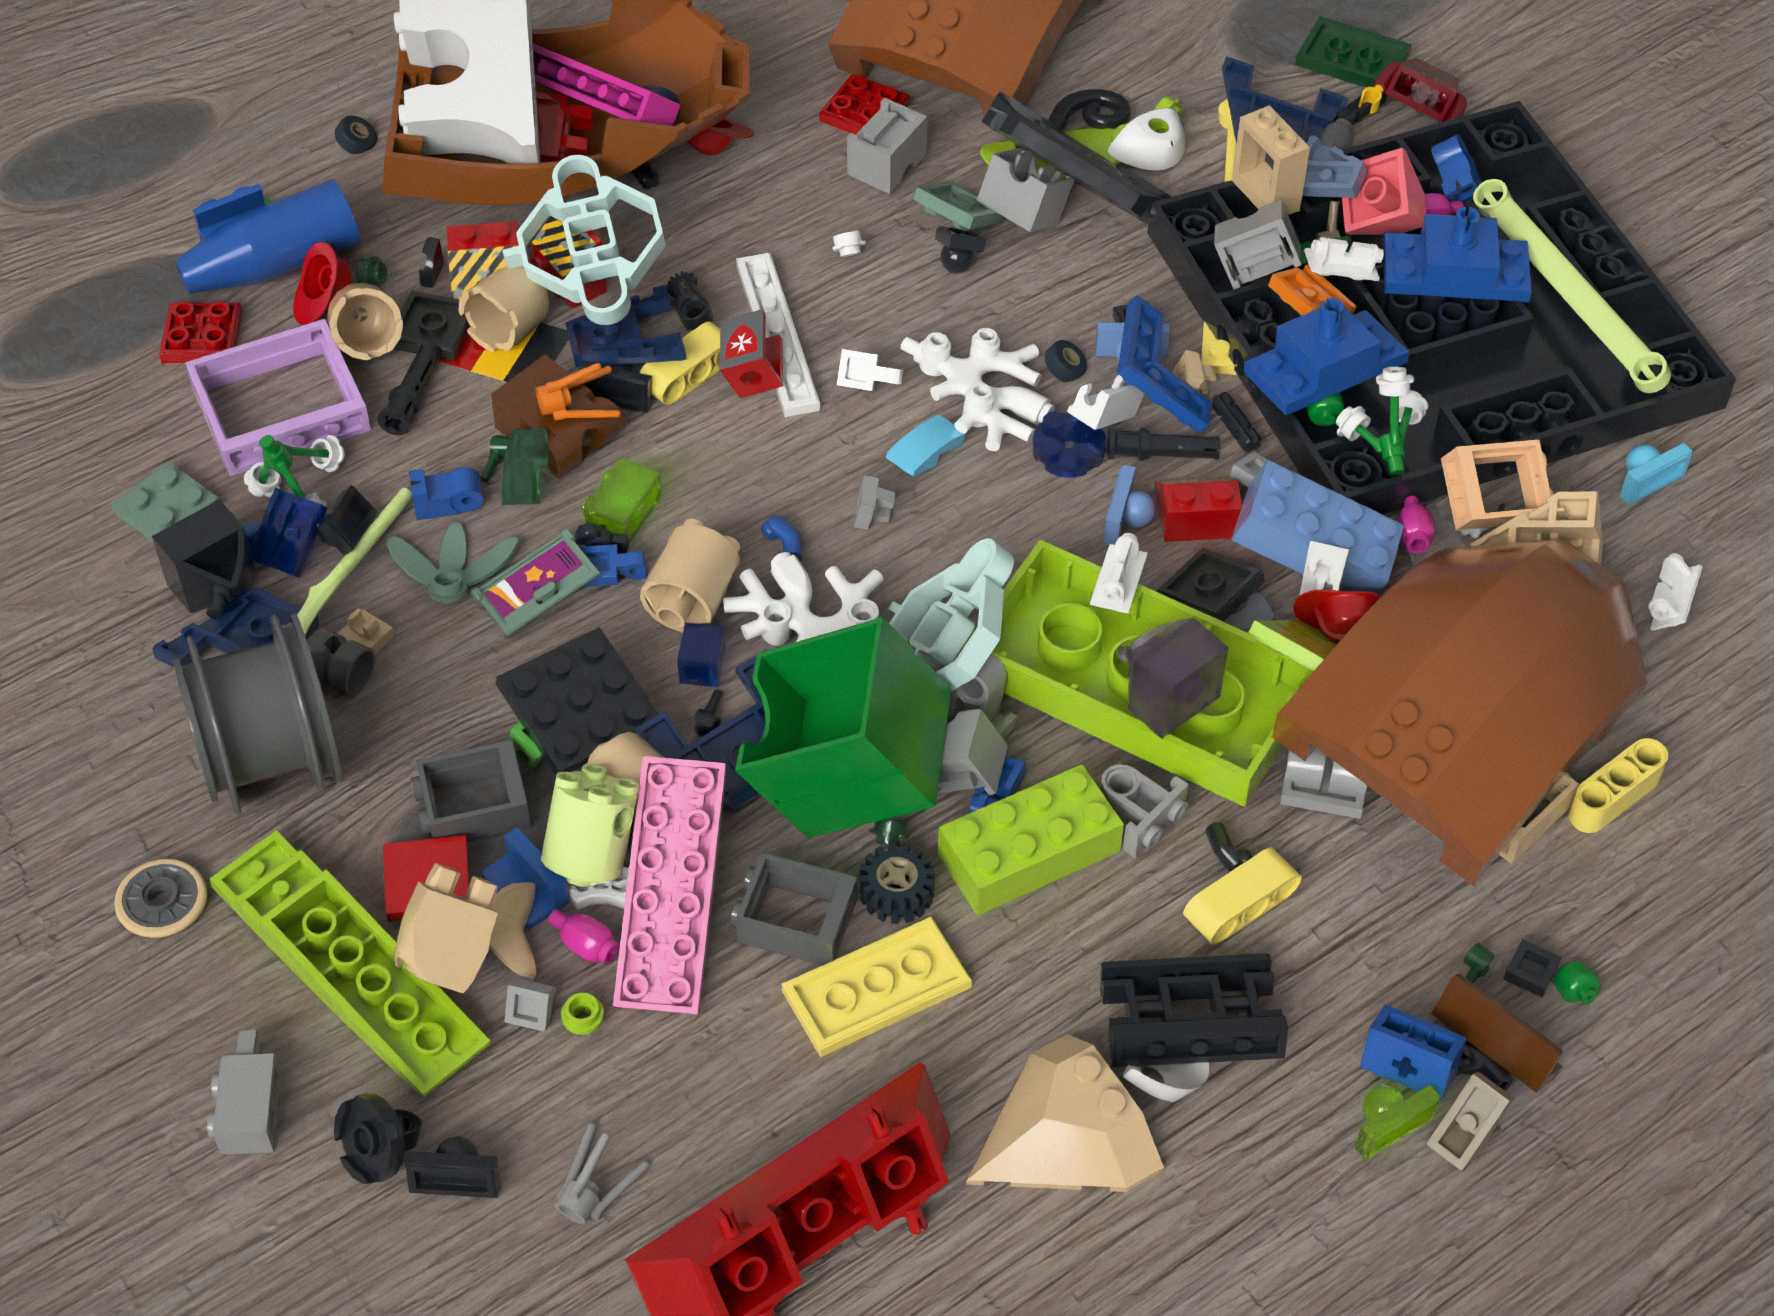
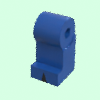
M1456 134L1434 145L1431 150L1443 181L1441 185L1445 196L1450 201L1461 200L1464 204L1473 199L1475 189L1482 182L1464 141ZM1472 186L1469 191L1461 193V191Z
M459 468L451 473L425 476L424 469L409 471L417 520L458 515L474 511L483 504L484 497L481 477L475 469Z

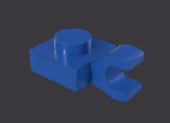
M617 544L579 546L600 573L599 576L582 587L619 585V575L633 580L647 578V564L644 563V552L642 551L619 554Z

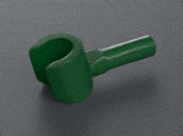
M495 435L491 438L490 456L480 476L481 481L485 483L489 481L500 457H513L514 444L511 443L512 436Z
M1481 943L1475 944L1463 960L1470 967L1465 978L1473 984L1477 978L1487 974L1489 964L1495 958V955Z

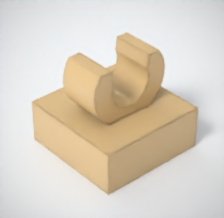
M1185 350L1172 371L1173 374L1200 394H1207L1208 392L1206 380H1216L1214 368L1210 365H1201L1199 352Z
M359 608L347 618V625L338 633L344 636L347 641L354 640L371 648L375 655L394 638L392 626Z

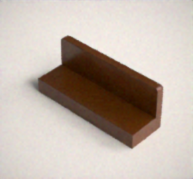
M1456 974L1451 978L1433 1009L1432 1015L1459 1035L1467 1037L1466 1040L1536 1093L1556 1078L1562 1068L1557 1063L1563 1053L1561 1048L1461 974Z

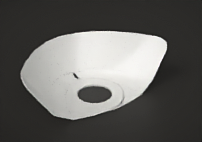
M1170 108L1157 109L1136 117L1123 128L1108 148L1109 155L1118 161L1140 169L1157 171L1175 166L1181 160L1186 145L1185 132L1177 111ZM1154 118L1164 120L1168 124L1169 130L1166 133H1157L1149 127L1148 122Z
M1209 1062L1148 1066L1155 1069L1162 1076L1164 1084L1143 1075L1141 1069L1144 1066L1128 1065L1123 1073L1124 1079L1149 1095L1175 1102L1198 1089L1207 1081Z

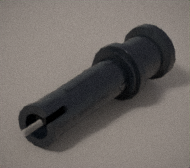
M428 341L424 344L421 343L401 385L391 390L388 396L389 404L380 411L377 417L378 424L386 432L393 435L407 433L410 427L409 419L411 415L416 413L421 406V392L442 355L440 347Z
M1111 426L1108 428L1107 459L1113 460L1115 456L1137 457L1138 461H1145L1149 456L1219 459L1220 453L1217 452V449H1220L1219 436L1150 434V430L1146 428H1140L1139 431H1118L1115 427Z

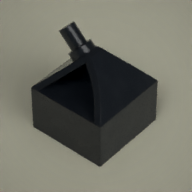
M220 499L152 536L166 584L190 613L208 607L207 616L212 619H220L225 606L230 604L231 599L243 593L257 577L244 527Z

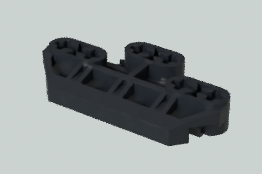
M1002 92L997 94L981 121L1022 149L1033 153L1038 160L1047 166H1056L1055 171L1060 170L1065 177L1068 175L1075 179L1074 182L1126 211L1147 225L1150 203L1171 197L1119 164L1115 167L1098 153L1067 134L1055 130L1053 123Z

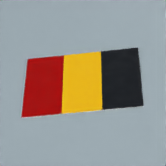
M541 323L511 350L497 349L494 352L480 346L468 334L455 361L441 358L439 362L508 382L544 354L555 361L569 339L567 330Z

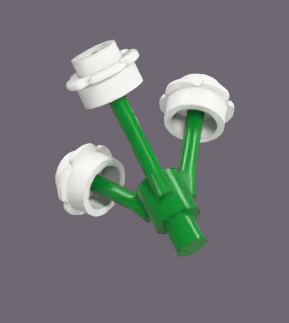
M1403 367L1384 368L1383 374L1376 377V383L1379 384V393L1390 396L1389 434H1385L1377 439L1370 433L1367 427L1370 424L1371 418L1365 414V409L1361 406L1354 409L1351 406L1347 407L1336 420V424L1339 426L1337 435L1339 437L1345 436L1350 441H1354L1361 435L1373 446L1377 453H1382L1383 461L1388 463L1391 475L1400 474L1405 471L1402 458L1406 456L1404 442L1408 425L1419 423L1422 417L1426 415V410L1428 409V403L1421 394L1410 390V383L1414 382V377L1407 375L1406 368Z
M271 435L262 437L259 445L263 449V462L253 465L244 475V483L248 485V491L257 497H272L276 495L280 489L278 485L281 484L279 473H282L298 499L290 507L295 515L293 521L295 523L303 521L305 526L317 522L325 514L323 509L326 507L327 502L321 501L317 493L305 496L290 471V467L293 464L292 456H308L314 466L325 469L327 472H334L339 468V464L342 463L345 456L340 440L335 436L329 435L326 439L320 438L315 440L311 448H301L275 441Z

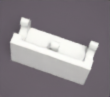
M1118 375L1114 380L1112 388L1101 390L1100 393L1088 396L1092 384L1089 383L1082 386L1074 404L1069 405L1067 412L1094 430L1135 417L1144 393L1133 385L1124 386L1125 381Z
M1310 541L1300 595L1312 590L1340 591L1349 549Z

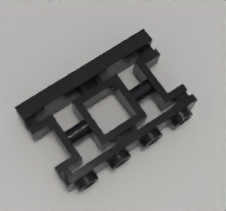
M1263 953L1102 962L1100 971L1102 1003H1124L1126 1017L1109 1018L1108 1039L1110 1042L1111 1066H1150L1285 1058L1288 1035L1286 1016H1283L1282 1009L1260 1010L1257 996L1273 995L1274 973L1271 971V955ZM1242 990V995L1222 996L1221 991ZM1157 995L1158 1000L1136 1001V996ZM1209 999L1212 1013L1175 1015L1173 1013L1171 1001ZM1246 1012L1247 1018L1227 1019L1226 1013ZM1161 1017L1162 1022L1140 1023V1018Z

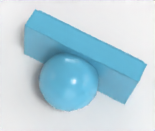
M1685 443L1663 454L1649 444L1635 446L1626 457V469L1628 472L1619 497L1629 505L1684 477L1693 451Z

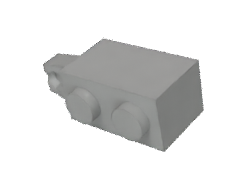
M240 1030L236 1054L221 1055L220 1070L212 1075L211 1088L212 1096L216 1099L215 1111L208 1113L207 1132L209 1138L215 1139L221 1155L274 1153L281 1072L274 1053H260L261 1041L258 1038L257 1030Z

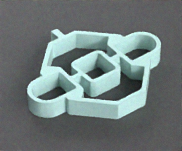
M571 155L562 159L555 166L552 174L554 188L546 192L516 232L519 246L504 249L503 255L508 269L524 266L527 278L574 303L581 302L585 315L592 322L599 325H611L621 321L627 315L631 306L629 290L635 289L665 248L666 243L655 199L608 176L601 177L597 164L591 158L584 155ZM583 172L595 178L599 192L598 195L564 203L562 184L568 176ZM618 199L653 215L657 232L634 263L619 257L617 241L608 212ZM549 216L563 222L570 256L575 266L564 280L531 265L526 246ZM607 227L610 238L609 244L581 251L575 250L572 238L574 234ZM619 276L622 294L614 305L606 308H597L588 303L584 289L585 283Z
M989 538L973 545L959 564H953L911 590L902 605L893 601L888 608L889 611L895 614L889 624L907 642L910 637V645L916 648L915 655H920L932 669H934L937 663L945 666L936 673L952 688L951 691L975 678L1001 637L1004 598L1002 587L1011 574L1014 559L1011 553ZM952 594L951 598L946 604L940 602L942 599ZM976 608L979 610L978 627L976 628V630L974 631V633L972 634V636L970 637V639L968 640V642L966 643V645L964 646L956 660L953 662V660L955 659V657L957 656V654L959 653V651L961 650V648L963 647V645L965 644V642L974 630L975 623L968 619V616L970 615L972 610Z

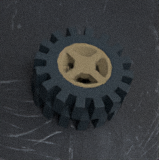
M891 843L888 846L887 852L880 846L875 849V857L871 853L865 857V864L862 863L860 868L861 902L863 905L867 904V912L873 915L877 911V919L883 922L886 916H891V924H898V917L904 916L905 923L913 921V913L918 918L924 915L925 907L930 908L932 897H934L935 872L934 867L931 868L929 857L927 856L922 859L923 851L916 848L913 853H910V845L904 843L902 850H896V843ZM894 884L895 886H901V888L890 887V885Z

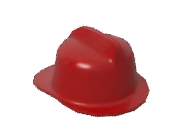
M724 118L687 141V143L705 155H718L725 150L733 137L751 138L754 136V131L742 124Z
M326 242L315 243L309 249L304 259L302 274L293 302L294 317L302 325L318 321L327 307H329L336 293L351 284L350 263L345 259L337 257L332 246Z
M1312 590L1303 593L1295 600L1293 610L1295 616L1300 621L1313 628L1321 629L1322 633L1330 640L1339 643L1381 596L1364 591Z

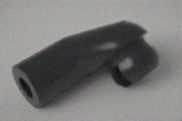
M1214 822L1207 826L1206 835L1211 848L1229 872L1252 858L1251 852L1247 849L1239 852L1235 851L1224 824Z
M1465 1044L1458 1072L1471 1076L1476 1072H1480L1501 1089L1507 1090L1512 1084L1513 1079L1503 1067L1476 1047Z

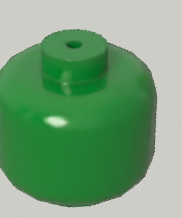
M1340 392L1306 407L1310 421L1318 426L1334 425L1340 413L1345 409Z
M1571 961L1564 964L1556 972L1553 979L1555 987L1563 999L1569 1003H1576L1581 1000L1584 1004H1589L1595 1000L1597 993L1601 989V981L1598 975L1582 961Z

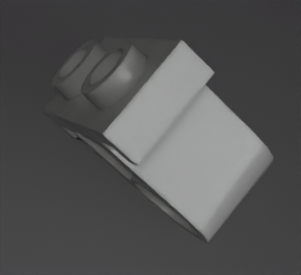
M989 655L974 679L951 691L947 724L956 717L958 712L981 709L1003 739L1015 728L1018 715L1010 712L1005 717L999 714L1007 681V672L1005 666L998 658Z
M1117 764L1104 771L1100 790L1124 824L1123 829H1125L1122 849L1136 858L1146 847L1149 849L1153 848L1160 840L1164 828L1171 821L1177 823L1184 816L1189 805L1186 802L1189 784L1175 776L1170 782L1168 792L1128 765Z

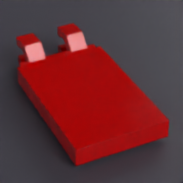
M536 92L540 161L556 162L571 155L588 156L589 138L568 135L570 126L575 130H593V107L568 104V96Z

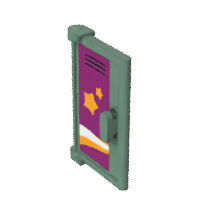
M567 528L559 531L558 536L481 587H475L470 592L472 598L476 600L482 609L485 608L508 637L599 576L600 573L578 547L572 533Z

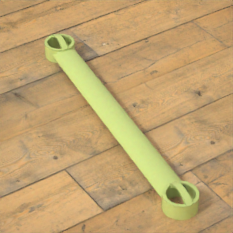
M1490 179L1481 183L1473 194V200L1480 213L1485 217L1497 218V225L1510 240L1528 241L1529 261L1625 366L1640 391L1653 393L1663 389L1671 378V371L1665 358L1659 353L1652 352L1517 205L1504 182L1498 179ZM1503 192V196L1497 202L1491 193ZM1484 198H1486L1490 205L1482 204ZM1649 365H1661V373L1656 377L1648 367ZM1642 371L1648 380H1640L1638 378L1639 373Z

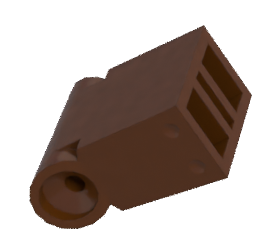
M544 354L491 394L496 429L506 436H512V440L540 461L544 460L550 472L559 479L583 461L589 453L598 449L627 426V419L623 411L615 403L606 398L594 397L592 391L584 384L569 389L572 404L565 406L566 410H619L621 416L610 418H566L559 421L554 420L553 414L543 416L537 401L535 387L546 385V383L570 375V373Z

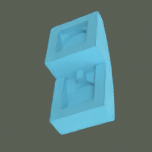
M936 415L901 438L887 452L886 458L914 477L936 467L940 454L961 446L966 433L963 434L957 431L954 424L941 415Z

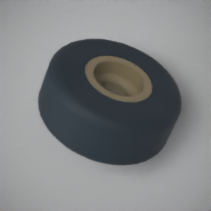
M350 115L344 117L335 129V138L338 144L351 154L366 152L377 141V135L372 125L358 116Z
M1058 340L1045 352L1047 368L1062 382L1074 381L1080 378L1087 370L1084 354L1076 345L1069 341Z

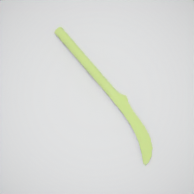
M400 489L366 532L363 533L354 549L342 558L328 577L319 584L310 587L308 598L297 614L305 636L314 619L333 593L413 499L412 492L409 489Z

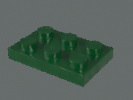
M1319 16L1297 53L1295 65L1364 87H1373V82L1389 63L1393 61H1407L1411 53L1412 44Z

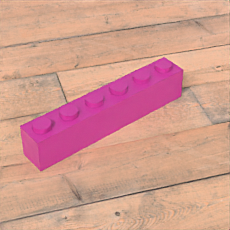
M533 44L535 82L622 119L669 126L674 125L681 104Z

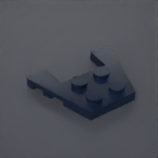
M1226 56L1222 65V74L1236 144L1240 117L1269 105L1307 144L1310 136L1320 138L1326 126L1333 123L1336 119V112L1344 108L1348 102V97L1320 88L1312 111L1250 90L1254 65Z
M661 285L653 288L654 295L640 300L638 295L630 297V310L617 323L599 325L589 320L586 315L565 322L575 366L579 367L583 361L594 364L600 363L606 366L686 360V352L680 332L642 340L637 323L638 318L672 311L666 286Z
M254 586L232 599L230 604L225 606L220 619L210 618L200 625L191 623L181 629L182 635L167 643L165 640H162L155 644L152 648L154 657L174 667L173 659L179 658L181 666L192 663L187 644L188 636L194 638L199 654L208 645L223 652L231 653L273 642L270 616L272 614L277 615L280 623L285 624L289 623L288 615L295 612L298 614L302 608ZM318 615L305 636L306 640L319 628Z
M756 656L736 667L735 671L756 704L693 743L686 744L665 711L634 729V733L640 735L665 758L726 763L723 807L730 813L735 812L761 795L735 771L740 745L746 742L758 743L765 729L763 702L753 683Z

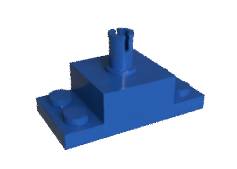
M1466 207L1459 208L1456 216L1425 214L1420 235L1384 233V293L1529 302L1532 291L1528 241L1498 239L1497 218L1480 217L1479 212L1473 207H1469L1468 216H1465Z
M1328 298L1326 302L1323 300L1320 303L1319 309L1277 326L1275 349L1245 361L1244 373L1285 415H1288L1383 373L1384 368L1398 367L1408 363L1409 351L1366 310L1353 315L1344 307L1342 301Z

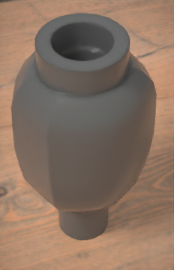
M1337 119L1335 122L1328 124L1319 138L1321 144L1330 149L1333 146L1341 150L1350 148L1354 139L1353 126L1345 119Z

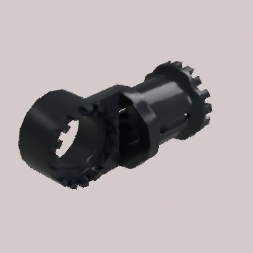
M681 271L680 275L676 273V277L671 276V281L669 280L666 285L667 292L671 297L675 298L676 311L686 330L693 331L705 322H713L712 318L714 317L709 301L703 293L698 291L695 275ZM681 282H683L686 287L684 291L680 285Z

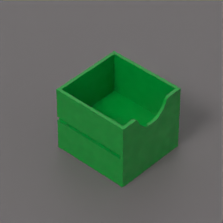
M884 617L757 653L753 683L763 702L765 729L758 743L746 742L740 745L735 771L807 838L936 807L952 688L920 655H915V650Z

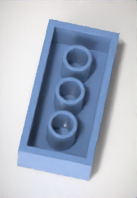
M1267 460L1249 484L1231 540L1301 574H1304L1310 541L1349 549L1340 591H1364L1378 594L1389 581L1404 525Z

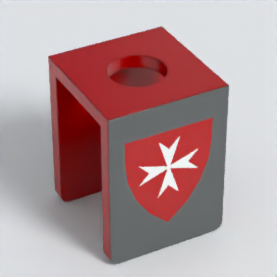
M763 310L729 318L720 323V372L739 398L783 386V339L780 335L766 338V314Z

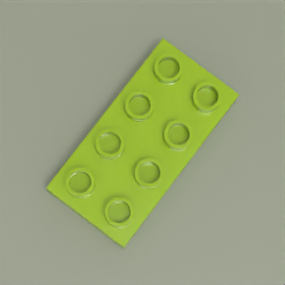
M1040 539L1003 589L1001 637L990 655L998 658L1005 666L1007 681L1004 694L1246 807L1283 748L1281 743L1272 738L1277 714L1314 671L1251 637L1249 633L1140 584L1137 586L1129 614L1090 605L1102 567ZM978 625L975 627V629L973 630V632L971 633V635L969 636V638L967 639V641H966L965 644L963 645V648H964V646L966 645V643L968 642V640L970 639V637L972 636V634L974 633V631L976 630V628L978 627Z

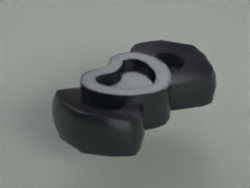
M583 524L575 532V541L578 545L617 544L619 554L626 553L629 548L630 541L628 535L613 534L611 531L606 530L605 525Z

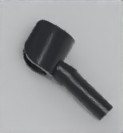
M715 689L704 710L698 709L695 713L697 724L694 727V731L702 736L716 729L721 724V718L714 715L723 695L721 690Z

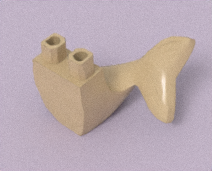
M435 863L427 876L426 882H418L402 917L394 952L395 966L401 968L405 960V969L414 973L417 978L464 994L474 981L490 949L512 971L520 976L534 979L536 977V966L533 953L524 934V929L535 901L536 883H512L497 893L498 886L496 884L473 876L466 895L463 897L453 893L460 872Z

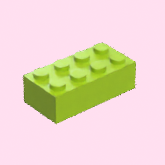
M1081 764L938 828V856L975 914L979 916L1121 851L1124 824L1085 767Z

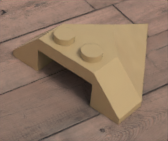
M1597 491L1557 492L1546 499L1547 503L1531 511L1528 515L1523 512L1470 544L1471 546L1562 538L1601 565L1603 542L1599 494Z
M1066 1034L1030 1054L966 1181V1185H984V1181L1009 1182L1010 1187L1082 1190V1186L1110 1187V1191L1128 1192L1163 1172L1164 1166L1143 1112L1093 1044Z

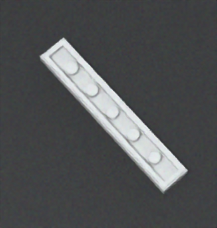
M771 253L736 258L737 270L751 312L763 310L766 314V338L780 335L783 339V386L775 389L784 417L820 411V401Z

